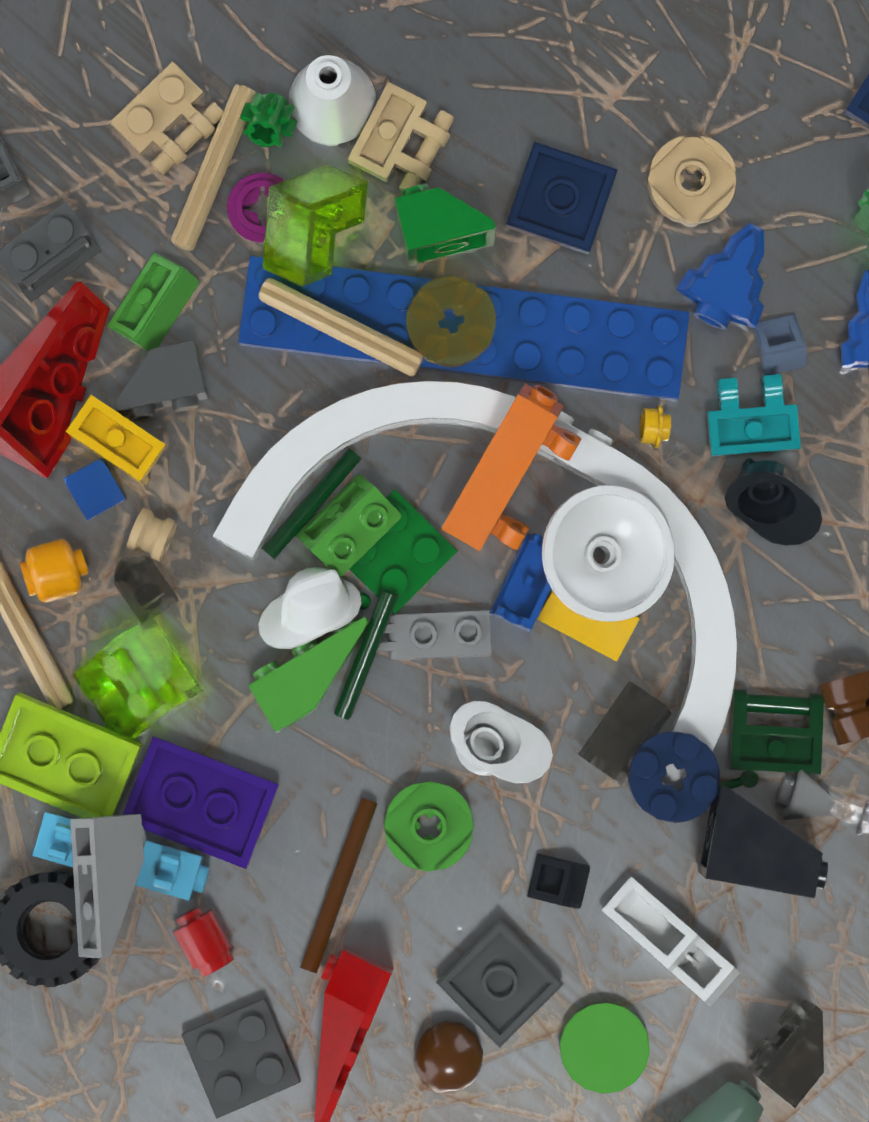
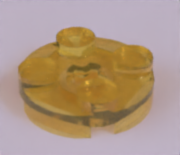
M459 276L439 277L424 284L413 298L406 317L407 332L413 347L423 355L427 362L444 367L467 365L478 359L490 347L496 328L495 308L489 295L474 283L468 282L467 279ZM447 310H453L455 316H463L465 322L458 325V332L449 333L447 328L441 329L438 322L444 320V312Z

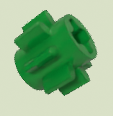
M257 92L252 103H245L240 115V119L247 122L243 134L248 135L252 142L261 147L273 145L281 147L285 136L292 137L298 122L291 118L294 105H289L288 101L277 93L261 95Z

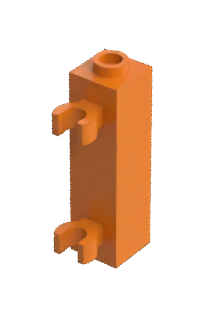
M526 383L524 384L441 528L443 531L478 551L481 550L490 533L508 547L515 550L519 548L530 527L502 513L542 444L559 457L569 461L581 441V438L573 432L554 425L564 405L557 402L558 398L553 392L540 385L531 387Z

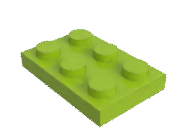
M18 692L15 694L0 732V784L80 818L115 815L143 743Z

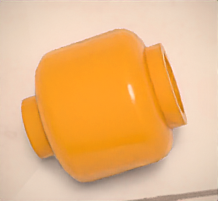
M57 539L30 547L25 554L26 560L19 562L29 596L36 595L43 603L53 602L78 594L82 588L81 576L89 574L82 550L72 551L69 542L65 539Z

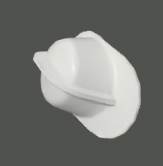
M323 567L305 568L297 572L289 580L285 593L270 602L262 612L258 624L260 636L267 645L277 649H292L304 645L350 623L359 613L362 604L360 592L353 583L340 578L336 570H329Z
M487 701L469 702L462 705L453 714L449 727L451 741L456 748V754L461 764L470 772L483 776L494 775L512 783H530L541 778L550 768L553 757L551 744L545 734L531 723Z

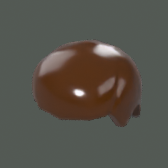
M443 1021L428 1028L421 1036L413 1059L414 1067L421 1082L436 1093L455 1094L470 1086L476 1080L482 1067L483 1049L476 1033L462 1023Z

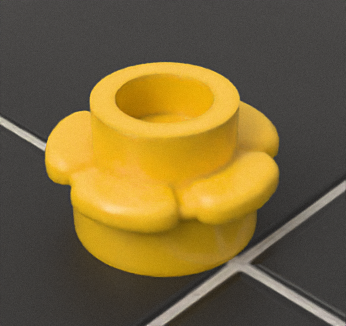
M657 404L656 409H642L639 424L640 443L652 444L653 448H658L661 440L668 441L671 415L663 414L662 405Z

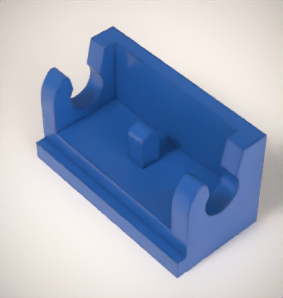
M532 533V535L527 534L490 611L491 615L529 633L551 590L542 562L543 537L536 533Z

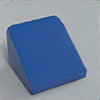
M103 458L92 462L63 479L87 521L127 500Z

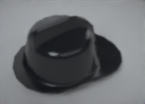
M748 458L743 462L742 471L738 477L727 487L724 497L727 508L757 534L771 543L784 546L800 545L811 540L820 530L822 523L820 507L810 495L796 484L792 472L784 464L771 460L754 461Z

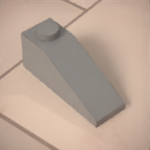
M141 814L70 819L79 957L110 958L144 862L143 848L146 842V834L142 826Z

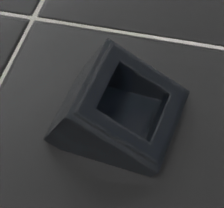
M537 853L527 897L564 907L580 909L590 866Z

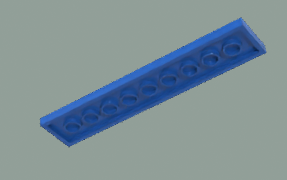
M250 256L238 340L239 346L385 364L262 302L258 297L259 291L267 278H273L420 352L423 355V361L419 369L676 402L679 400L690 312Z

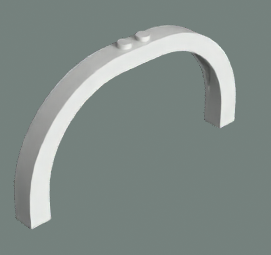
M420 381L397 383L370 389L342 399L300 423L265 454L235 495L213 537L222 544L255 561L293 495L309 476L343 449L372 435L408 425L430 423L457 424L496 433L516 397L470 384ZM561 411L554 425L579 436L581 441L569 461L559 457L543 444L537 454L596 486H620L640 493L659 509L669 525L675 549L674 567L677 570L686 595L692 630V660L688 685L679 712L669 732L692 734L713 751L722 732L730 707L736 675L737 656L734 611L728 585L718 558L704 531L687 507L663 482L645 467L612 448L611 446L614 441L594 429H590L588 434L573 427L574 419ZM669 764L665 767L667 775L662 777L661 780L663 785H672L676 791L683 787L681 780L687 777L684 768L677 770L673 764Z

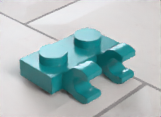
M782 374L764 375L760 378L764 407L739 409L737 378H725L716 381L720 410L707 412L710 457L801 449L797 404L784 405Z

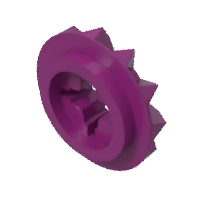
M255 173L241 179L232 189L227 202V214L232 227L245 240L260 244L281 240L293 228L298 212L297 199L291 186L282 178L270 173ZM261 191H265V198H267L270 206L281 209L269 212L267 220H264V226H261L257 213L244 210V208L258 205Z

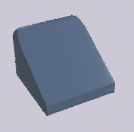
M795 314L758 322L756 329L752 328L764 375H774L806 367L807 346Z

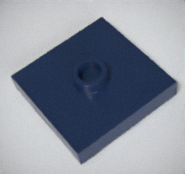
M534 142L505 227L589 255L618 169Z

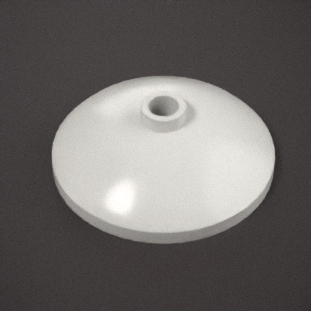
M604 485L588 488L574 494L560 505L546 527L542 543V562L547 581L555 595L564 605L575 613L591 620L602 622L622 621L645 612L664 593L674 568V542L666 519L649 499L625 487ZM597 547L601 548L605 553V559L601 564L597 563L593 557V552Z

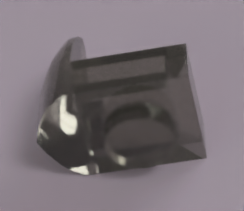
M136 553L123 555L115 568L113 582L137 620L143 625L179 600L152 559L146 555Z

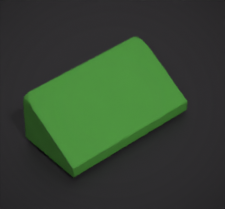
M154 252L107 327L147 352L150 349L158 348L198 286V279L184 267Z

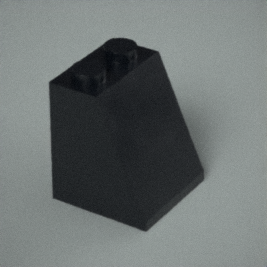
M719 784L718 795L712 801L709 808L698 870L705 879L815 898L816 889H824L828 862L822 860L823 853L733 790Z

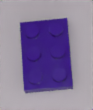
M153 736L122 815L141 814L144 830L247 869L279 784Z

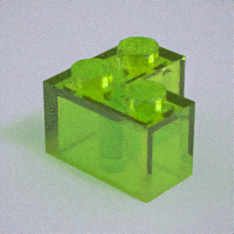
M327 164L270 186L267 198L266 234L263 242V269L302 287L332 275L336 234L364 222L368 181Z

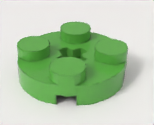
M429 781L412 784L394 797L387 809L384 828L388 847L400 862L410 868L429 872L446 869L464 856L471 843L474 825L471 809L459 792L448 785ZM424 814L427 818L436 815L440 818L441 822L437 828L441 833L437 838L434 839L429 834L424 838L419 836L417 831L421 825L417 819Z

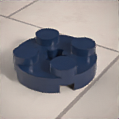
M673 731L655 735L639 747L631 761L628 775L631 795L641 810L657 820L673 823L692 820L709 808L719 791L720 769L717 759L711 749L692 734ZM669 764H673L677 770L684 768L687 777L681 780L683 787L676 791L672 785L664 786L661 780L662 777L667 775L665 767Z

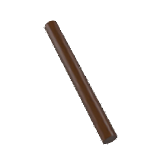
M362 797L359 801L300 966L304 970L313 973L318 972L378 804Z

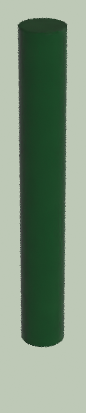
M348 448L261 549L275 560L362 459L353 450Z
M382 589L334 711V714L340 718L350 720L399 597L393 592Z

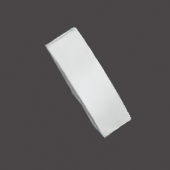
M633 877L627 880L602 909L609 918L710 1007L740 974L733 965Z

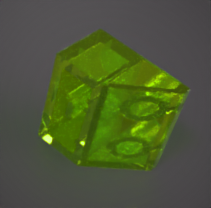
M154 617L118 635L72 675L83 694L88 698L105 723L106 728L133 740H137L178 712L203 692V689Z

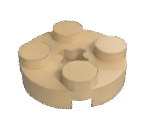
M703 136L700 138L676 137L663 145L652 160L647 180L651 200L665 217L684 226L694 227L698 224L710 222L727 209L734 196L736 188L735 164L729 152L720 143L711 138ZM685 170L690 174L695 173L697 170L703 175L700 179L702 188L697 191L694 188L686 190L682 186L684 178L681 175L682 172Z

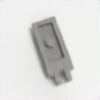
M490 610L391 615L384 633L388 634V642H381L377 652H389V660L492 656Z

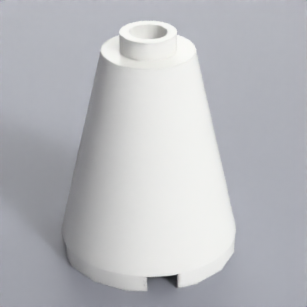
M324 55L316 58L299 72L291 85L288 103L289 105H294L291 117L298 121L296 126L303 135L312 142L335 146L350 140L353 141L360 136L376 106V93L370 78L359 66L337 56Z

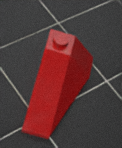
M76 282L0 365V454L47 479L71 441L72 437L66 430L70 425L76 402L83 401L86 388L81 385L88 362L96 357L110 310L83 282Z
M345 947L340 957L331 953L321 976V979L329 983L324 993L314 1122H330L394 969Z

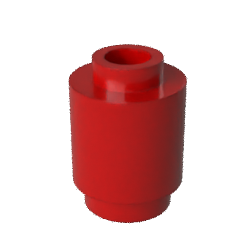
M197 906L176 919L179 927L173 930L172 933L193 970L198 968L202 977L212 974L234 960L229 951L232 945L212 909L202 912L201 908Z

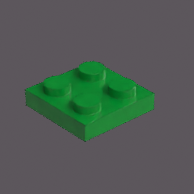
M394 489L386 499L400 512L401 519L349 570L378 599L382 589L397 594L399 597L392 612L396 615L458 551Z

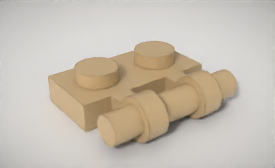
M172 61L110 121V124L142 157L156 145L162 152L150 164L163 176L174 164L178 167L187 158L185 153L202 137L207 139L216 130L214 125L221 119L223 110L215 102H212L202 113L197 111L194 106L205 96L204 92ZM184 118L190 125L172 141L165 134Z
M388 82L347 159L348 163L385 182H388L395 167L402 170L406 175L399 186L400 190L420 185L421 182L426 183L432 173L430 165L439 148H445L451 136L448 131L455 118L451 114L439 110L433 123L422 119L421 117L428 106L427 101ZM413 133L424 138L415 158L403 153Z

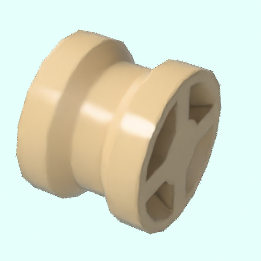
M143 508L131 530L127 549L134 552L139 550L146 551L153 560L161 562L173 539L177 521L170 518L161 520L156 518L151 510Z

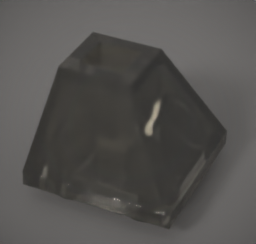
M806 999L800 1005L792 1002L779 1017L777 1023L782 1027L771 1040L764 1037L749 1055V1059L753 1063L748 1069L794 1108L797 1107L824 1073L823 1011Z

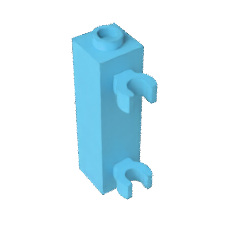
M45 812L32 856L73 867L70 819L75 818L54 812ZM146 839L143 848L144 862L136 886L188 901L193 899L195 892L203 893L210 867L203 866L204 855Z

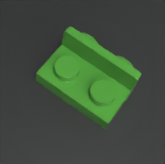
M357 474L298 532L296 537L329 570H336L339 577H342L401 519V514L372 483L360 474Z

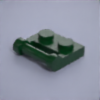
M733 689L731 699L732 717L729 770L798 773L800 770H804L807 774H821L824 700L821 693H809L808 697L747 694L745 689ZM747 712L807 715V728L746 725Z

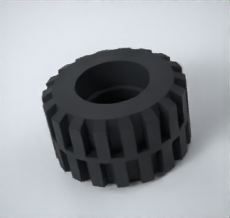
M59 871L38 873L20 879V882L11 885L4 892L6 895L0 900V964L2 966L7 965L11 970L9 974L14 978H22L27 981L26 984L35 987L38 985H44L45 988L56 987L82 977L99 962L101 958L79 957L74 875H68L65 872ZM44 902H57L65 906L72 914L76 924V936L73 944L67 951L55 956H47L34 949L26 934V921L29 913L34 907Z

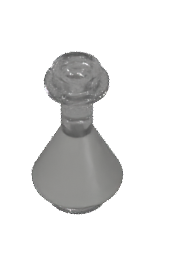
M800 770L795 775L783 774L776 792L774 807L783 810L782 815L785 820L828 815L855 824L857 835H861L862 832L869 834L868 800L861 808L834 799L804 770Z

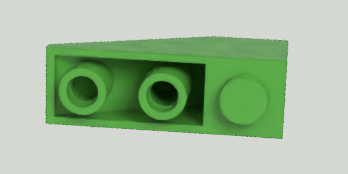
M365 617L358 621L354 618L350 623L333 630L332 633L334 635L319 644L314 639L292 650L295 658L282 666H279L275 660L253 673L256 681L248 686L276 733L281 732L318 709L364 635L369 624Z

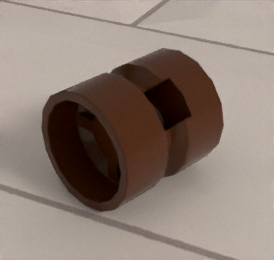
M869 670L819 685L826 709L832 710L835 713V717L830 723L837 745L869 737Z

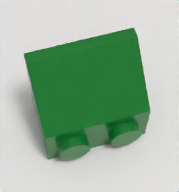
M427 184L416 185L402 190V196L395 198L396 218L409 266L494 246L496 231L494 220L439 187L428 189Z

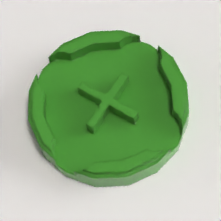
M610 1002L590 1004L576 1011L563 1027L559 1043L562 1064L571 1079L584 1089L601 1094L620 1092L634 1084L646 1069L650 1054L648 1033L640 1019L626 1007Z

